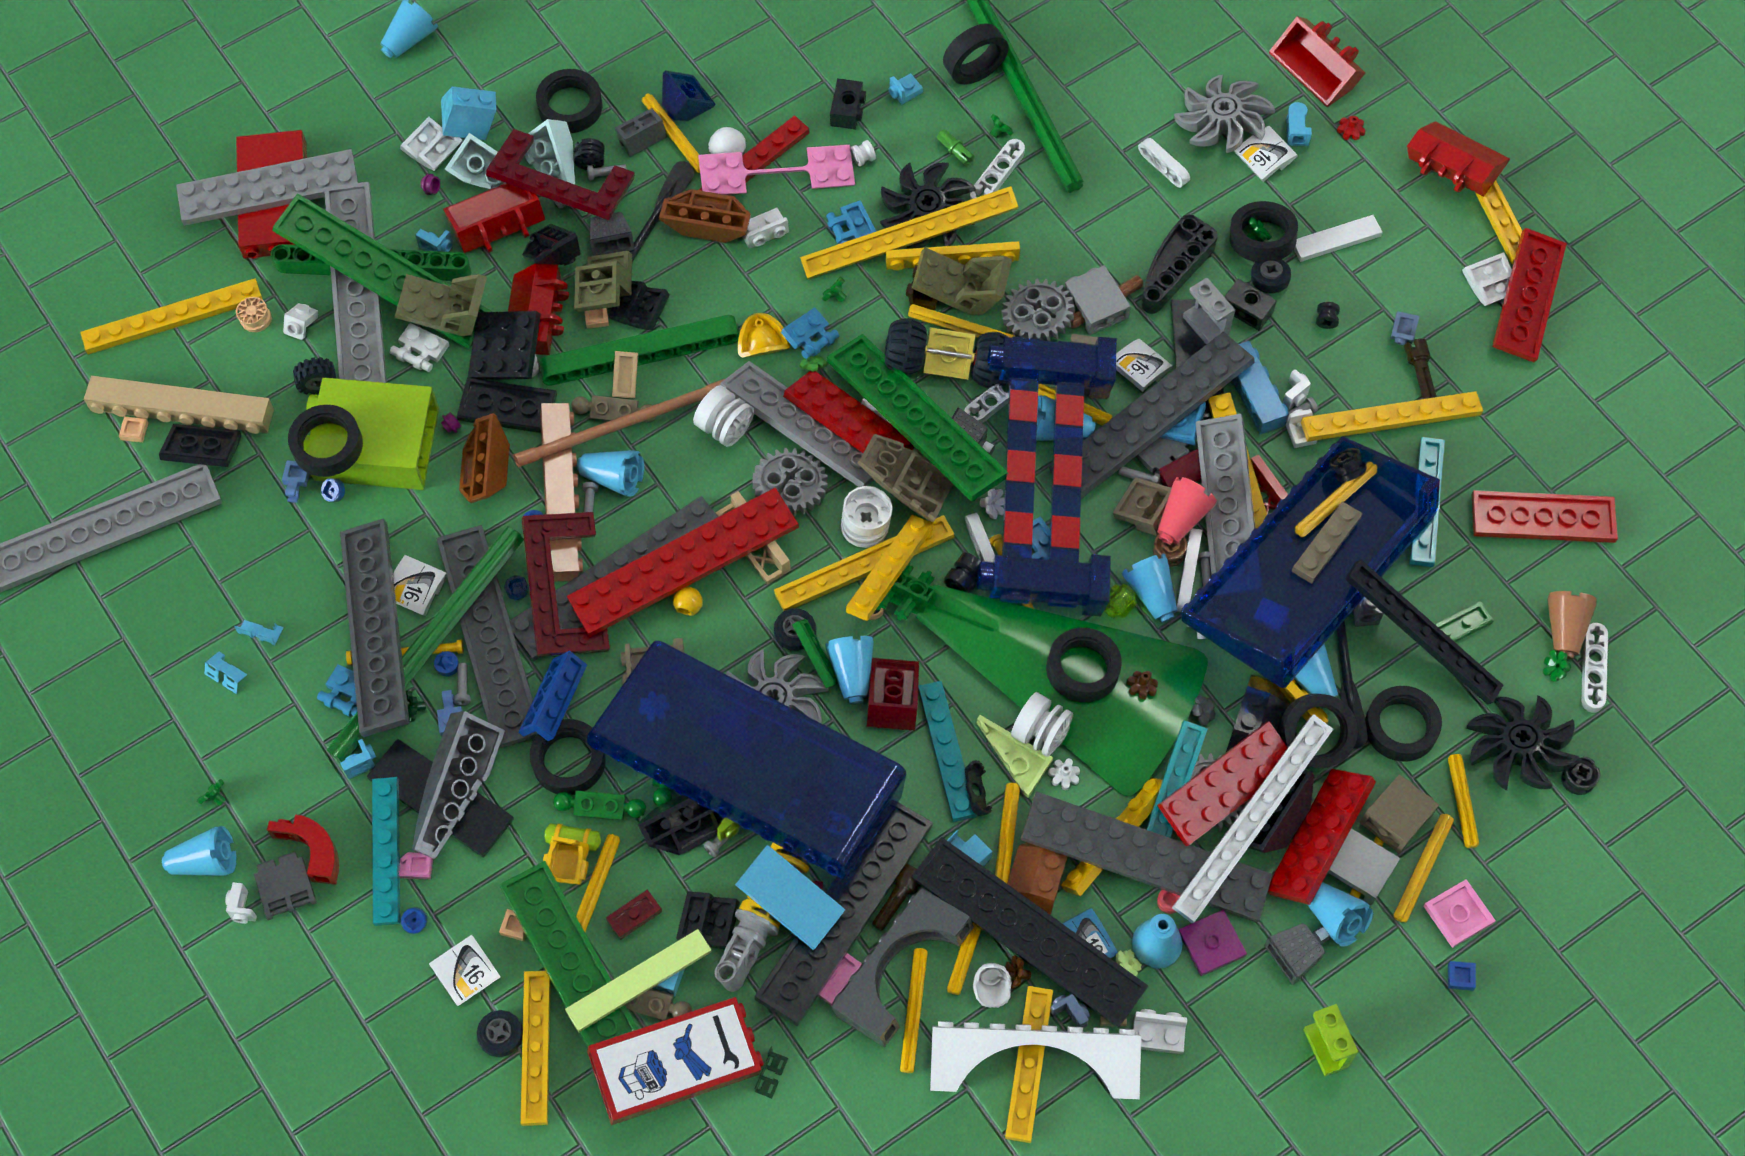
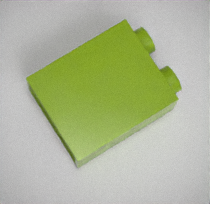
M322 378L319 395H309L306 410L318 405H335L347 410L358 424L363 438V447L358 460L348 470L329 477L312 475L314 481H325L333 478L347 484L424 490L439 414V406L433 388L429 386ZM326 423L318 425L311 430L310 435L305 437L304 451L316 458L331 457L343 449L347 442L348 433L337 424Z

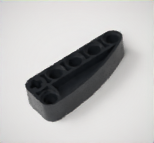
M1190 214L1184 215L1171 229L1158 249L1145 282L1142 298V309L1149 314L1159 312L1214 252L1218 235L1217 231L1198 217Z

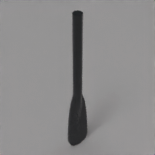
M679 161L670 171L658 195L653 213L634 242L635 250L629 251L632 254V262L658 222L664 199L672 198L682 193L692 180L694 168L690 163Z
M1335 592L1331 596L1343 678L1341 700L1347 704L1355 716L1358 734L1353 749H1359L1367 743L1368 734L1361 700L1352 679L1343 609L1336 604V600L1341 593Z

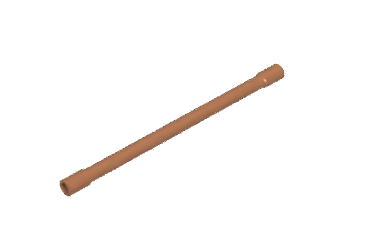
M725 379L539 447H532L513 455L515 463L518 467L538 461L545 456L701 401Z

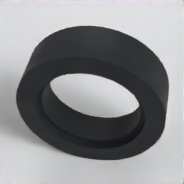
M976 25L961 33L950 43L944 53L943 64L956 83L962 85L972 84L986 78L1002 64L1008 54L1009 45L995 25ZM990 44L986 51L978 58L969 63L962 64L966 57L974 50Z
M562 69L555 71L541 81L536 91V102L541 120L543 122L547 119L566 121L570 133H577L588 129L601 115L603 103L599 84L594 77L582 70ZM564 88H579L590 96L588 105L582 111L575 114H559L549 106V101L553 94Z
M1257 201L1246 204L1239 208L1231 219L1230 244L1238 255L1247 260L1259 263L1279 261L1290 255L1296 246L1298 233L1297 218L1291 210L1275 202ZM1253 217L1256 221L1260 220L1261 222L1278 225L1284 230L1285 235L1276 241L1259 242L1248 238L1243 233V229L1249 225V220Z
M318 405L305 410L293 421L288 433V445L296 463L301 469L314 476L329 477L338 475L353 466L361 454L363 438L355 418L347 410L335 405ZM333 423L343 427L348 433L347 442L337 454L327 458H316L304 451L305 437L316 426Z
M1074 628L1062 633L1053 642L1047 659L1046 671L1051 685L1062 696L1077 702H1093L1104 698L1113 690L1121 671L1122 659L1117 645L1106 634L1091 628ZM1075 647L1093 649L1105 660L1107 673L1096 682L1081 683L1075 681L1064 672L1061 665V657L1065 652Z
M1394 686L1380 692L1372 701L1365 717L1370 744L1381 755L1395 761L1407 762L1425 756L1433 748L1442 728L1441 713L1434 700L1425 692L1410 686ZM1394 704H1406L1415 708L1425 720V736L1414 743H1399L1392 740L1381 727V712Z
M1326 694L1304 695L1293 701L1285 710L1280 722V737L1285 745L1289 747L1297 736L1298 721L1307 710L1318 706L1329 709L1335 714L1340 724L1339 740L1329 752L1315 755L1307 766L1315 768L1335 766L1349 756L1356 744L1358 729L1355 716L1347 704L1339 698Z
M563 719L554 739L550 741L537 734L530 749V762L535 777L545 789L555 794L566 792L570 795H575L576 791L590 789L600 779L605 768L606 757L600 736L590 725L579 720ZM566 737L581 739L590 747L592 753L590 763L586 769L573 777L556 776L544 764L548 748L555 741Z

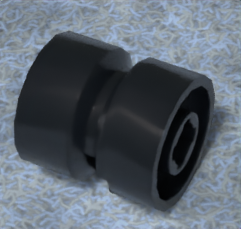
M964 552L955 562V568L950 569L943 581L948 588L971 593L976 586L975 582L981 580L987 568L976 556Z

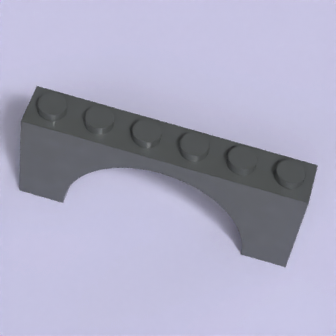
M921 887L917 894L911 896L908 906L903 913L896 916L890 930L881 936L875 950L865 957L860 970L850 977L844 991L835 997L832 1009L836 1017L885 1048L900 1028L896 1018L884 1008L880 999L881 978L887 965L904 948L921 941L940 940L960 947L974 928L970 916Z

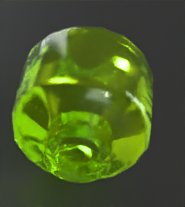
M1122 583V585L1114 584L1102 598V603L1105 606L1103 611L1113 619L1116 616L1122 619L1126 618L1137 605L1136 592L1125 583Z

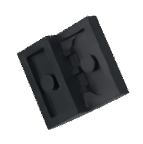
M631 280V295L620 297V306L612 307L608 316L610 319L622 324L653 331L670 294L667 289L650 288L644 282Z
M687 891L676 939L680 940L698 929L710 948L725 949L733 936L732 931L736 923L735 912L739 909L740 902L732 898L713 897L711 893Z

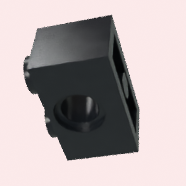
M837 78L830 111V126L856 130L857 122H861L863 109L860 108L861 104H865L866 91H863V82Z
M1237 279L1225 295L1226 300L1235 309L1234 317L1258 331L1262 329L1274 313L1276 300L1269 294L1262 293L1250 283L1243 282L1240 279Z

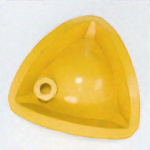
M756 313L749 316L742 325L738 339V355L740 357H755L775 353L790 348L791 344L781 334L784 327L778 320L765 313Z

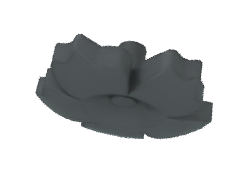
M1197 696L1195 698L1197 704L1192 709L1193 716H1199L1198 721L1200 725H1207L1209 721L1215 719V711L1212 710L1215 708L1213 701L1210 698Z

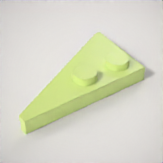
M979 715L976 722L1015 782L1019 785L1023 794L1029 798L1053 761V757L1044 756L1042 750H1034L1033 745L1030 743L1024 744L1011 736V732Z

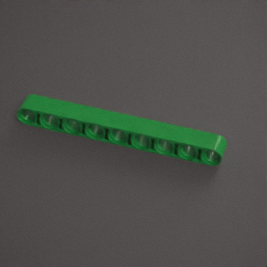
M281 244L275 246L271 251L272 260L277 271L280 273L331 275L330 265L297 245ZM390 249L413 264H418V267L443 281H452L455 278L471 275L468 257L461 252Z
M724 315L545 356L539 360V367L543 383L552 386L614 372L615 351L638 353L637 366L734 344L738 342L739 331L735 317Z

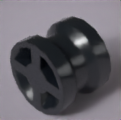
M1334 302L1320 303L1317 307L1319 315L1316 318V324L1324 329L1337 327L1339 324V318L1337 317L1340 312L1339 305Z

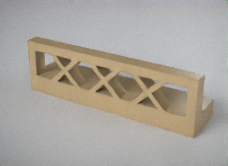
M739 491L730 495L731 503L716 512L718 517L746 503ZM776 541L762 547L764 549L763 557L753 556L751 553L746 555L767 585L791 571L790 560ZM765 563L775 564L778 568L776 572L769 576L763 569Z

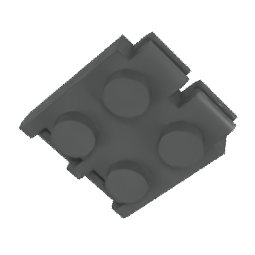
M1160 437L1135 457L1152 474L1155 471L1160 474V468L1190 452L1187 449V443Z
M296 852L278 857L280 865L276 866L274 859L257 865L258 873H255L254 877L267 920H271L273 916L286 911L291 913L295 911V908L311 903L313 905L317 903L310 878L307 875L304 859L302 857L298 858Z

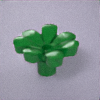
M992 114L991 118L995 127L991 130L990 134L995 138L1001 132H1006L1011 136L1014 133L1013 129L1001 122L998 116Z
M1253 217L1250 218L1249 224L1252 226V231L1247 237L1255 240L1257 237H1260L1262 240H1270L1272 235L1265 228H1262L1264 224L1260 220L1256 221Z
M839 277L830 287L831 289H826L823 292L824 296L822 299L827 301L831 297H836L841 303L847 297L841 291L842 284L845 282L844 279Z
M1550 650V657L1544 659V663L1548 667L1543 669V674L1545 676L1551 675L1550 680L1555 682L1567 676L1566 672L1571 670V664L1566 661L1567 654L1560 651L1558 653L1556 650Z
M219 779L216 784L210 785L208 788L209 792L200 796L197 802L202 804L205 801L213 800L218 806L223 804L226 800L220 794L221 787L224 784L223 780Z

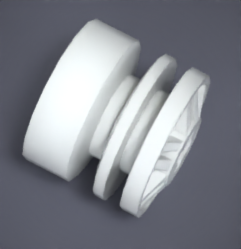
M719 385L703 398L695 412L693 421L694 425L707 434L712 433L714 439L729 447L735 444L748 429L754 416V408L742 399H736L732 392Z
M871 486L857 487L848 493L844 499L840 527L843 536L849 543L857 547L870 548L884 541L888 535L892 514L891 500L886 493Z
M1035 692L1018 715L1012 728L1011 736L1024 744L1029 743L1035 737L1033 749L1039 751L1042 748V754L1049 757L1065 739L1073 718V712L1065 710L1062 713L1063 707L1061 705H1057L1049 712L1051 700Z

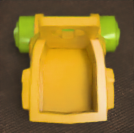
M549 823L545 829L544 839L546 843L550 844L548 853L544 854L543 861H546L557 882L581 885L582 880L586 879L589 862L586 860L589 851H596L601 844L600 832L590 828L581 829L564 826L560 823Z

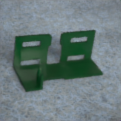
M772 1046L769 1049L768 1057L754 1088L756 1093L771 1099L779 1081L774 1078L765 1077L763 1074L768 1069L777 1075H782L788 1061L787 1057L774 1053ZM771 1057H773L771 1065L769 1066V1060ZM783 1060L781 1069H778L780 1061ZM761 1080H764L761 1089H758ZM773 1084L771 1093H768L770 1085Z

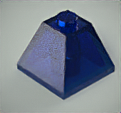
M667 70L663 72L662 105L668 111L667 114L671 119L689 121L716 105L694 75Z

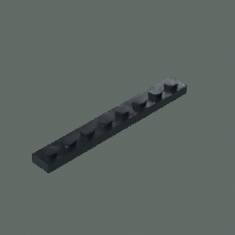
M1360 559L1355 562L1345 580L1487 705L1493 703L1504 685L1364 561Z

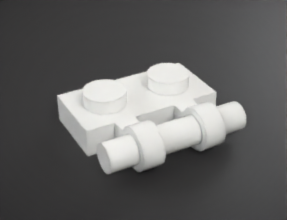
M410 323L398 339L399 345L403 347L392 346L390 354L396 356V359L401 362L406 361L413 364V367L418 370L423 369L430 372L433 364L428 361L431 359L438 363L450 345L447 340ZM412 351H414V352H416V353H418V354H420V355H419V356H415V355H413V354H411V353H412Z

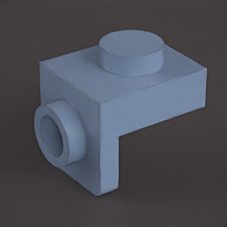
M1397 311L1390 339H1394V343L1403 346L1407 342L1413 344L1419 316Z
M1073 994L1068 997L1061 995L1052 1002L1053 1005L1050 1007L1052 1017L1066 1010L1076 1027H1083L1084 1029L1088 1026L1090 1014L1083 1003L1079 1004Z

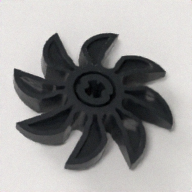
M945 162L929 166L923 173L924 185L919 186L914 178L911 163H908L902 169L899 178L900 188L904 194L896 193L883 186L881 187V197L884 205L891 212L902 214L881 220L880 224L884 228H888L965 202L964 199L955 197L974 192L976 188L969 181L962 178H948L941 187H937L949 167V163ZM957 230L942 234L945 246L953 245ZM933 238L909 245L907 249L923 248Z
M1537 695L1533 719L1526 720L1524 719L1525 707L1522 703L1509 697H1496L1494 703L1507 718L1508 722L1498 714L1486 713L1473 718L1467 724L1466 729L1488 734L1482 736L1473 745L1470 756L1471 765L1473 766L1487 758L1497 756L1493 763V778L1501 788L1507 790L1512 766L1519 765L1521 766L1520 779L1525 784L1537 789H1551L1552 784L1538 767L1537 763L1548 772H1561L1568 770L1578 762L1579 756L1558 751L1571 741L1575 729L1574 720L1572 719L1555 728L1548 729L1551 724L1552 709L1544 698Z

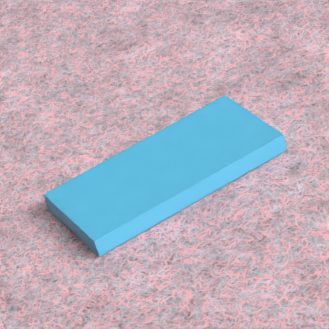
M769 845L762 850L735 884L812 950L818 946L845 911L841 905Z

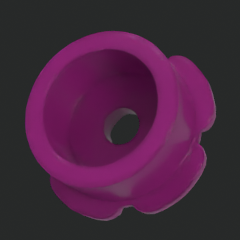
M426 174L421 180V188L426 195L436 194L440 189V179L434 176V174Z
M451 412L446 416L442 415L444 420L441 424L449 433L452 431L457 433V430L462 425Z

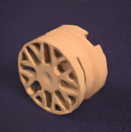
M259 297L246 298L237 306L236 316L245 330L260 332L270 325L272 320L271 312L267 308L266 303Z

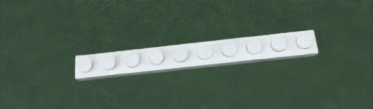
M1314 714L1309 718L1173 905L1172 909L1189 922L1194 923L1333 731V728Z

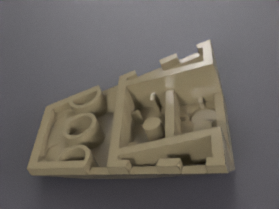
M877 434L873 435L858 462L892 496L932 523H934L953 486V483L916 448L914 450L905 448L904 443Z

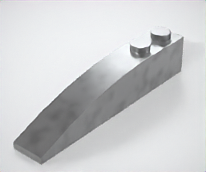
M465 711L450 714L426 783L412 850L433 859L437 857L452 834L453 827L465 814L464 810L478 794L477 790L482 782H485L489 777L505 730Z

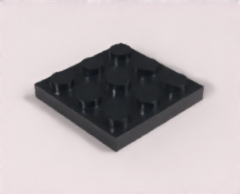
M537 311L478 312L468 377L482 380L532 379L541 314Z

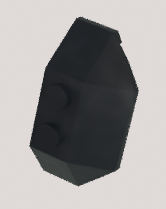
M549 224L531 234V241L526 245L522 254L524 259L536 264H564L566 266L575 262V257L581 255L576 233Z
M1255 675L1250 676L1226 752L1268 721H1270L1280 736V722L1290 703L1275 682Z
M1304 769L1248 848L1267 853L1287 847L1311 809L1314 773L1312 771Z
M726 778L703 784L655 808L638 823V827L648 847L681 855L716 837L719 825L737 799Z

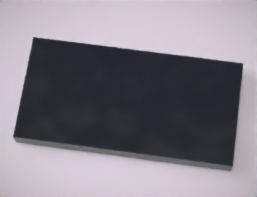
M467 377L457 413V420L474 423L476 419L494 413L501 427L541 433V403H555L557 392L556 390Z

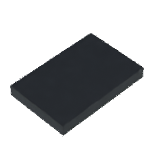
M173 424L159 452V458L163 461L228 467L241 439V431Z

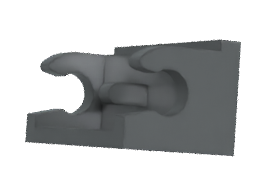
M652 108L615 127L621 146H625V150L630 157L667 137L663 120Z

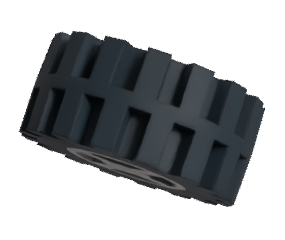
M314 357L311 360L305 359L303 363L299 362L298 366H295L293 370L297 390L306 395L308 393L319 394L322 378L337 379L333 362L327 358L325 360L322 357L318 359Z

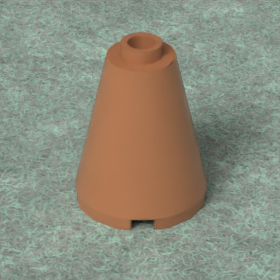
M1555 591L1549 593L1547 599L1554 650L1558 651V653L1563 651L1567 654V659H1573L1574 656L1580 653L1597 605V598L1581 592L1577 596L1571 595L1572 591Z

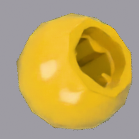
M688 586L676 592L673 597V605L677 612L693 616L702 608L703 598L697 589Z

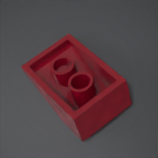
M872 658L866 727L915 731L918 709L919 661Z

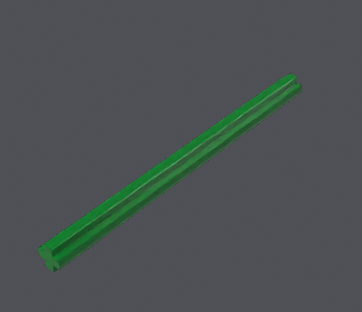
M966 0L979 25H995L1007 41L1009 50L1001 67L1066 191L1071 193L1074 190L1081 189L1083 187L1082 182L1084 181L989 1Z
M507 526L404 653L402 661L405 687L524 541L519 532ZM358 712L326 750L340 762L345 761L358 747V740L365 738L359 733Z

